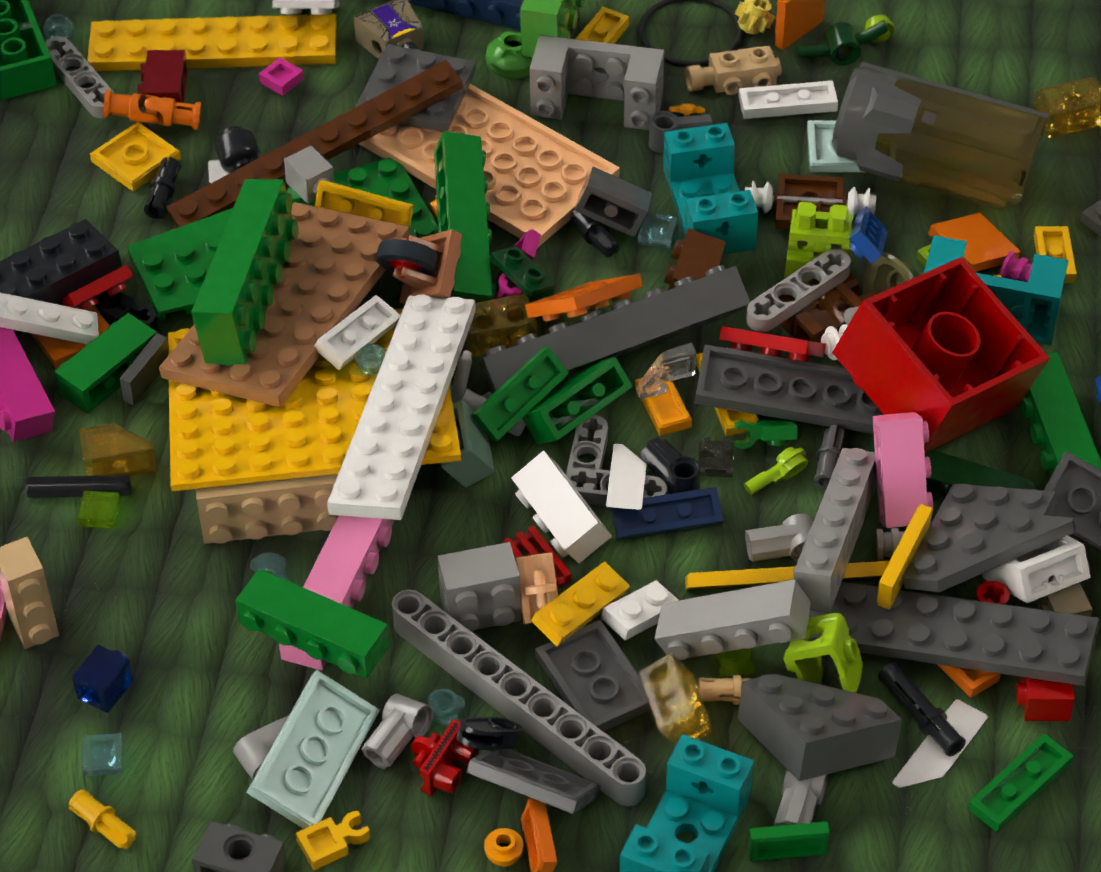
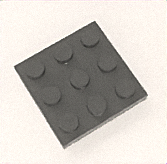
M387 44L356 107L447 60L461 78L463 89L399 123L439 132L448 131L475 75L476 61Z

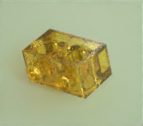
M523 293L475 303L476 312L466 337L468 349L472 353L471 358L486 355L485 352L499 345H504L508 349L518 345L517 340L533 333L537 335L536 318H528L525 305L530 303L527 295Z
M670 653L639 671L658 729L677 745L682 734L698 740L713 731L693 672Z

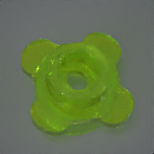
M744 648L715 654L716 659L720 661L721 665L719 674L724 678H731L733 675L741 674L746 676L752 675L756 669L755 664L751 662L752 649Z

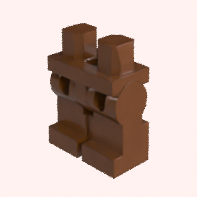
M850 272L846 280L780 325L790 336L794 334L796 339L821 343V337L825 334L827 327L834 326L839 331V328L846 324L843 313L848 308L859 307L863 300L874 295L871 292H865L857 296L855 293L858 292L859 282ZM811 279L806 285L815 286L820 282L816 279ZM787 294L778 297L783 302L795 300L793 296Z

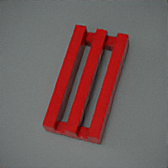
M535 526L528 528V533L525 535L522 531L515 534L514 540L510 538L503 540V543L510 542L514 558L523 556L519 551L521 547L528 556L539 554L531 542L540 554L551 552L555 573L559 577L557 578L555 575L557 588L572 581L571 572Z

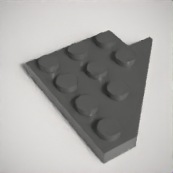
M952 484L902 577L905 589L933 592L944 591L1074 533L1076 530L1074 518L1052 516L1058 504L1056 492Z

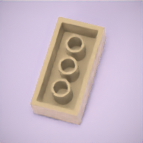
M338 474L196 489V500L204 544H222L234 540L261 539L267 536L296 535L300 532L332 530L339 515L328 514L327 502Z

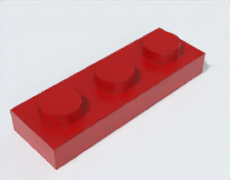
M721 326L719 340L731 341L732 349L752 352V346L761 347L760 354L780 357L782 350L790 352L789 359L809 362L810 355L824 357L826 345L825 343Z

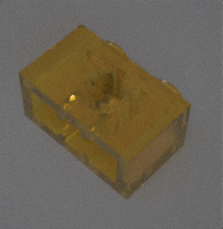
M1095 76L1036 91L1034 110L1049 114L1044 131L1047 137L1052 138L1101 126V85Z

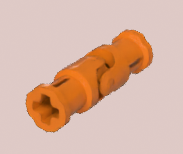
M109 89L105 91L103 117L108 118L109 115L128 117L130 121L158 123L164 126H172V124L192 126L193 130H198L201 102L187 104L176 102L174 98H159L133 93L129 96L112 93V90ZM144 105H145V113H143V112L140 110V108L143 107Z

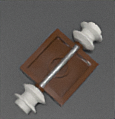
M779 174L778 192H774V195L773 188L769 182H766L764 188H757L754 181H752V187H745V190H751L756 207H761L764 214L771 210L772 202H774V206H777L775 229L790 230L793 209L797 210L800 202H812L816 205V211L829 212L830 207L834 204L846 205L849 214L853 215V219L865 206L875 214L876 195L870 194V188L867 189L865 194H858L856 188L853 187L848 193V200H846V196H843L844 177Z

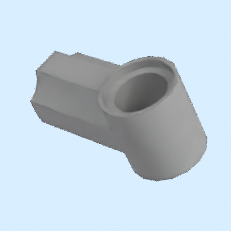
M795 514L788 517L782 525L745 530L749 560L754 562L790 556L794 561H798L813 524L812 517L807 514Z
M396 693L392 695L384 706L383 721L361 748L364 756L377 767L382 769L390 767L413 736L422 737L427 733L433 720L432 708L427 704Z
M787 770L782 788L783 797L774 826L811 823L816 804L820 805L822 802L828 774L798 781Z

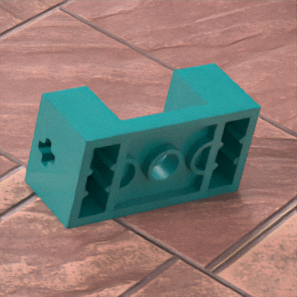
M728 123L664 132L663 170L684 236L689 228L726 241L722 255L756 250L758 210L751 190L739 191L733 173L735 144Z
M934 235L924 273L960 257L965 260L967 241ZM1034 254L1028 282L976 273L1036 342L1052 345L1068 260Z
M682 734L667 762L666 791L647 828L635 824L620 853L619 872H714L752 796L754 760ZM682 832H691L697 839L691 843H684L679 841L676 836Z

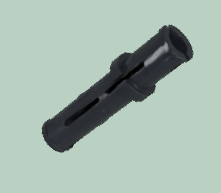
M892 662L884 666L878 674V679L886 685L917 720L920 731L924 735H930L947 756L951 757L959 753L965 746L966 740L947 721L946 713L941 708L934 707L920 689L904 674L898 664Z

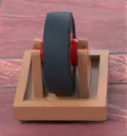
M448 230L421 238L409 236L407 239H389L380 242L376 262L386 270L394 272L393 277L403 282L400 303L405 305L408 295H427L429 297L449 298L455 284L454 275L457 260L461 253V233Z

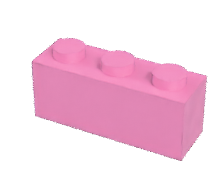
M916 412L873 416L879 522L885 528L908 526L920 504L933 508V497L931 492H927L926 478H931V463L929 457H925L924 443L929 442L928 424Z

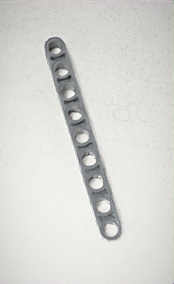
M408 589L394 596L392 600L393 622L398 635L507 719L521 725L525 733L585 779L598 783L601 786L600 790L616 803L622 806H634L643 800L646 789V768L639 758L421 593Z

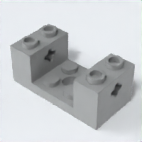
M539 35L530 66L531 116L562 120L568 94L624 101V127L649 130L650 118L654 113L660 111L663 99L664 50ZM593 68H603L606 73H598Z

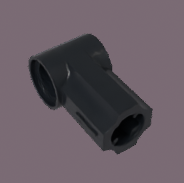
M658 436L647 442L646 447L641 451V460L659 478L665 481L669 487V494L700 489V464L692 457L682 456L666 439H660Z

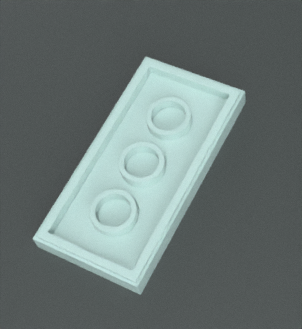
M316 670L311 675L246 793L303 829L320 822L380 710Z

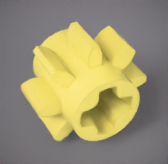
M745 0L739 3L735 11V15L740 17L738 20L739 27L749 34L764 33L766 28H770L775 18L770 13L772 7L768 0Z

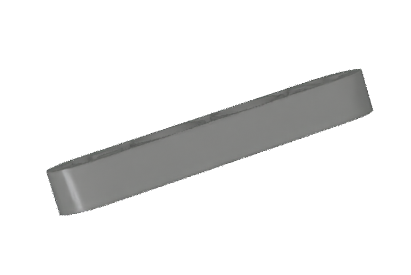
M52 37L48 39L45 43L52 57L54 72L92 116L105 118L103 117L106 89H112L67 38ZM71 66L80 67L79 69L74 71L65 70L66 68ZM86 83L95 84L93 87L90 88L80 87L81 85Z
M828 250L753 299L747 307V325L755 331L767 332L799 312L849 277L851 267L850 256L843 250ZM807 278H813L820 283L815 286H809L802 281ZM787 294L793 296L795 300L783 302L778 297Z

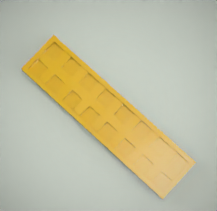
M336 14L92 21L87 61L96 72L140 70L141 63H146L148 50H185L188 69L269 66L280 57L293 65L336 64Z

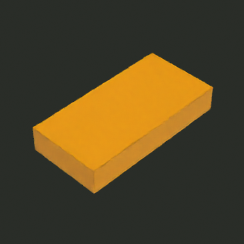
M668 371L635 380V389L659 436L692 427V418Z

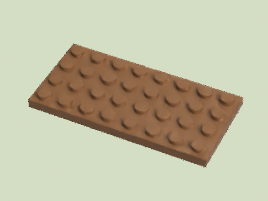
M294 202L291 213L293 220L298 222V237L292 241L290 258L283 265L281 282L276 284L274 289L273 304L267 308L265 325L263 329H259L256 337V349L254 352H250L247 363L234 364L233 366L205 363L194 324L159 366L161 378L281 407L320 357L316 347H314L317 340L352 314L386 271L385 268L376 262L380 242L389 239L409 238L411 236L409 227Z

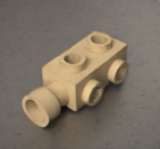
M770 46L709 54L708 67L701 68L700 65L687 66L685 69L686 84L689 91L703 90L704 86L713 85L716 93L725 92L728 95L739 93V88L776 85L777 76L781 75L780 60L778 57H774Z

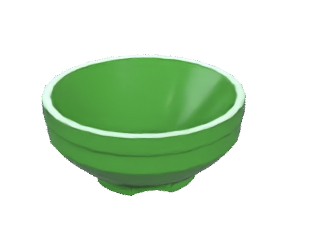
M504 32L488 45L486 64L495 75L508 79L524 78L530 75V66L533 58L522 56V44L518 47H508L505 45V43L512 42L522 43L521 32Z

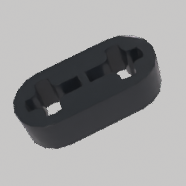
M121 292L109 297L107 293L99 301L100 313L109 325L117 322L129 313L156 331L158 328L154 308Z

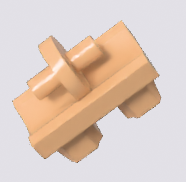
M551 552L515 557L520 575L521 610L524 624L532 623L531 620L535 613L558 596L553 555Z

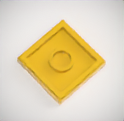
M136 122L90 153L91 162L132 192L156 177L161 160L164 157H167L168 161L169 157L175 158L178 161L181 160V154L178 149L140 122Z

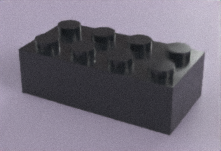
M84 219L1 260L0 293L65 306L62 300L68 294L122 267L119 251L87 219ZM13 330L16 337L24 333L22 331Z

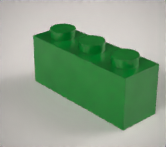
M127 313L54 371L59 395L88 414L121 387L120 377L157 334V331Z
M616 357L597 361L540 400L522 419L537 445L557 441L633 386Z

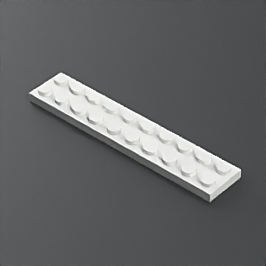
M408 295L328 499L329 515L402 520L476 312L475 300L462 299L460 297L441 298L429 297L427 295Z

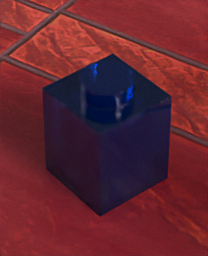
M97 645L72 676L77 699L106 713H109L133 682L129 659L118 650L111 651L100 645Z

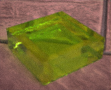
M84 491L78 514L79 526L115 528L121 502L120 494L117 492Z

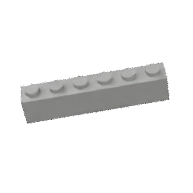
M842 448L794 570V580L797 581L811 601L810 610L831 612L876 490L875 452L865 451L860 448Z

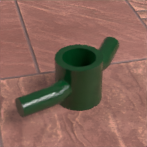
M884 20L859 33H855L852 25L849 23L837 22L826 29L824 33L825 43L818 45H796L795 56L797 58L821 57L830 54L835 64L841 66L849 65L860 57V45L869 43L890 30Z

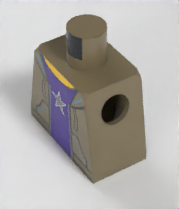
M394 0L354 17L356 41L378 59H380L387 44L421 51L424 48L423 28L408 0Z

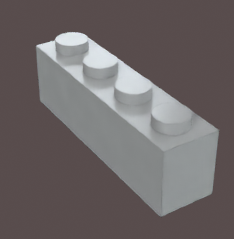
M789 580L662 603L655 640L669 659L673 661L803 639L806 637L811 601L796 580Z

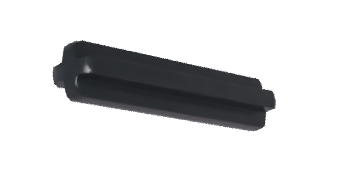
M128 475L28 477L25 489L29 498L128 496L131 493V479Z

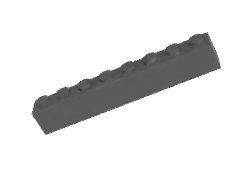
M724 265L716 266L705 272L706 277L694 280L693 276H689L675 282V288L663 292L662 287L656 288L643 294L644 299L632 303L631 299H626L612 305L613 310L607 313L600 314V311L596 310L580 317L581 322L569 326L568 322L559 323L549 328V334L537 337L536 333L529 334L518 339V345L506 349L504 345H499L485 352L486 357L482 358L479 365L492 394L496 392L542 347L549 346L568 370V375L588 368L597 361L622 356L744 311L748 307L750 300L736 266L725 269Z

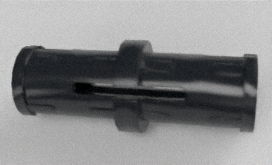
M164 157L161 160L156 177L151 180L149 186L151 192L144 206L145 214L151 218H156L157 212L158 218H162L169 198L174 195L176 190L174 183L181 169V163L177 159L169 157L168 161L167 157Z

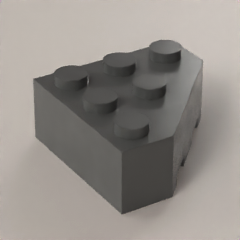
M778 674L763 675L759 678L743 681L737 718L798 781L894 758L902 719L879 698Z

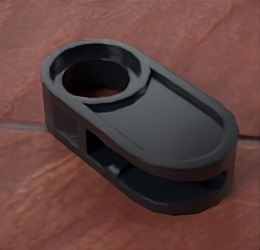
M468 717L461 720L456 739L466 746L480 750L513 749L518 746L523 728L518 723L506 718Z

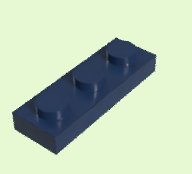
M717 487L643 498L641 510L610 508L617 541L717 526L723 523Z

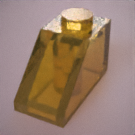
M114 423L79 429L87 476H132L158 471L152 442Z

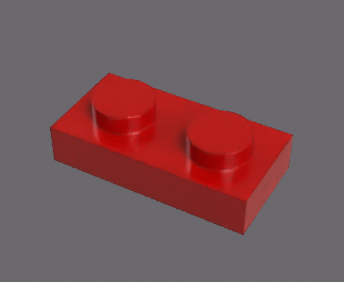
M125 265L68 294L62 301L65 306L87 310L99 303L96 299L98 296L107 292L109 297H112L127 289L125 283L133 277V274L128 265Z

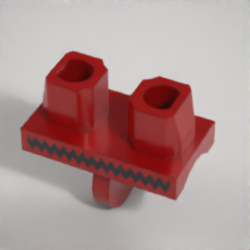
M453 719L441 737L436 733H432L429 738L418 736L412 742L411 750L416 756L413 764L420 768L419 774L424 780L420 787L421 792L431 796L434 790L438 788L454 793L460 784L462 770L452 766L454 760H458L469 765L470 760L479 755V749L466 746L456 739L461 722Z

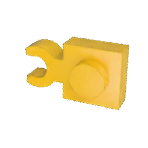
M359 811L348 813L343 818L342 823L335 825L333 819L329 817L296 832L297 843L313 871L349 855L347 844L359 845L370 839V829L368 826L360 830L352 829V827L362 823Z

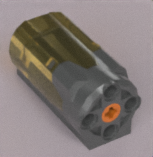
M862 62L859 68H854L834 127L833 149L838 157L856 162L860 171L1004 211L1021 203L1035 168L1049 114Z

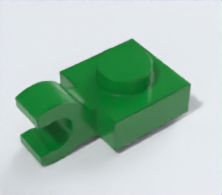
M739 420L734 422L736 429H746L748 431L745 439L734 440V445L740 449L751 447L758 439L766 441V444L771 446L787 445V440H797V425L792 420H757L755 423Z

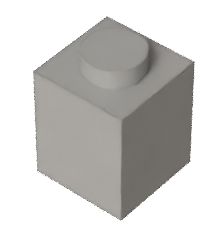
M312 146L284 158L286 183L307 204L316 200L318 182L325 180L334 183L333 166Z

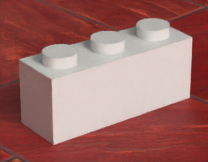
M545 451L541 452L511 477L519 488L515 495L527 509L534 508L537 512L533 516L534 521L545 533L551 531L555 538L550 542L562 557L565 558L569 554L574 560L581 563L612 537L560 466Z

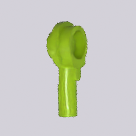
M789 447L777 456L776 460L778 463L774 467L759 473L744 483L746 491L753 495L773 481L775 483L782 479L786 481L799 474L809 462L805 458V450L803 448L794 449Z

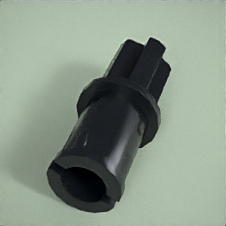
M575 210L572 212L573 217H570V220L583 233V238L587 243L594 244L605 257H612L614 253L618 252L619 245L607 232L605 224Z

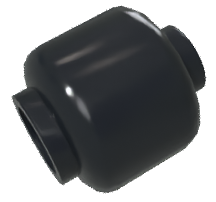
M240 126L226 128L215 142V150L220 165L228 173L261 157L253 133Z

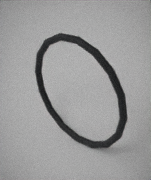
M663 0L652 5L641 17L638 33L645 48L655 49L648 42L644 31L647 20L656 10L668 4L683 1L706 2L723 9L734 19L738 29L736 40L727 51L736 50L742 41L743 30L738 24L739 16L735 15V11L727 4L718 0ZM664 54V61L673 65H709V58L691 61L675 59Z

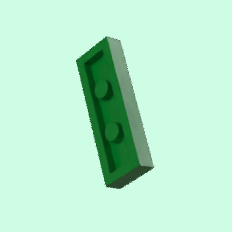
M549 346L542 347L471 415L492 441H498L561 382L569 372Z
M1043 733L969 801L968 810L998 833L1072 765L1074 755Z

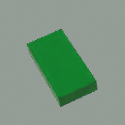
M828 821L749 828V860L762 861L826 855L830 835Z

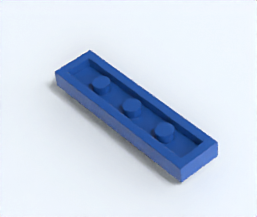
M867 206L856 214L849 238L852 243L849 246L860 260L863 261L866 258L873 264L883 254L888 230Z

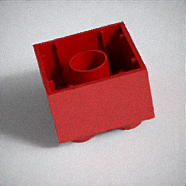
M962 257L863 300L832 352L850 373L855 384L870 397L884 415L916 412L922 417L923 421H927L929 442L924 443L925 453L1016 409L1050 360V357Z

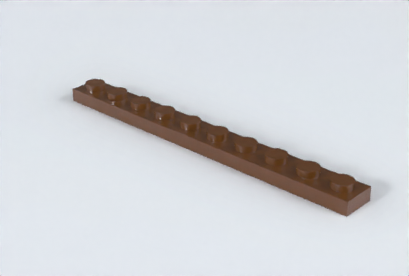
M444 60L167 206L168 213L176 226L181 227L234 207L245 179H284V183H286L284 158L312 146L326 160H329L462 90L463 82L448 61Z

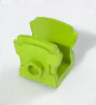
M831 613L808 618L806 637L791 640L789 648L785 651L784 662L787 670L795 672L799 680L821 685L823 675L821 656L830 654L840 675L839 680L843 690L856 693L861 680L863 662L856 640L849 635V628L844 616L841 613ZM822 634L818 639L808 641L813 635Z

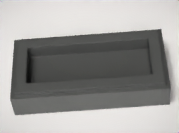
M157 333L120 377L124 402L134 406L160 374L159 366L168 357L169 346L167 337Z

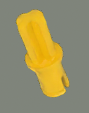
M85 789L77 791L70 799L69 809L90 825V830L93 833H101L118 848L128 849L132 846V842L137 837L136 832L115 815L114 808L104 806Z

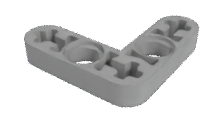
M592 415L576 427L566 475L588 504L606 506L610 470H602L608 441V423L603 417L598 415ZM590 430H596L593 442L588 441ZM582 454H591L596 459L593 462L584 463L578 460V457ZM645 475L643 498L667 495V485L664 480L656 476ZM579 483H585L583 487H578ZM597 484H600V490H597ZM649 491L655 492L653 496H647Z

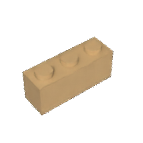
M28 537L1 546L0 584L9 618L24 649L43 644L59 636L44 569Z

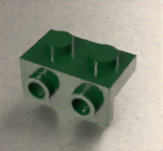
M517 246L491 253L490 260L500 269L498 280L504 273L515 284V287H518L524 293L519 301L524 307L526 304L553 295L556 284Z

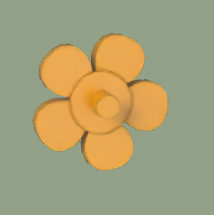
M680 104L669 107V112L683 113L684 116H690L693 113H705V108L695 106L694 104Z

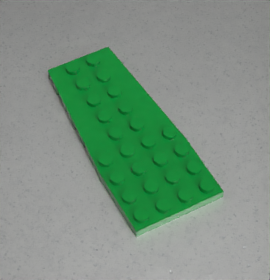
M386 158L334 173V183L413 204L410 225L411 236L421 238L439 233V226L400 163L391 158ZM291 187L286 189L287 193L291 194L292 204L296 202L315 206V201L307 204ZM233 208L128 245L129 259L160 321L166 320L165 314L186 310L187 315L191 314Z

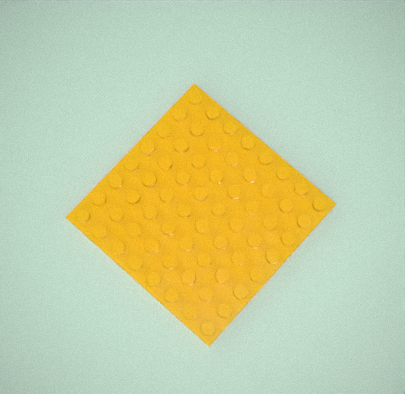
M394 309L401 315L403 309ZM396 326L340 370L320 355L281 407L169 380L171 491L339 474ZM180 329L176 332L168 333V356L190 329ZM450 385L421 465L462 461Z

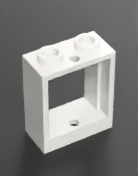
M1065 536L982 573L984 579L1004 584L1009 589L1010 594L1025 603L1032 602L1091 578L1085 545L1069 536ZM1051 575H1053V576H1054L1053 580H1052L1051 582H1049V581H1048L1049 577H1050Z

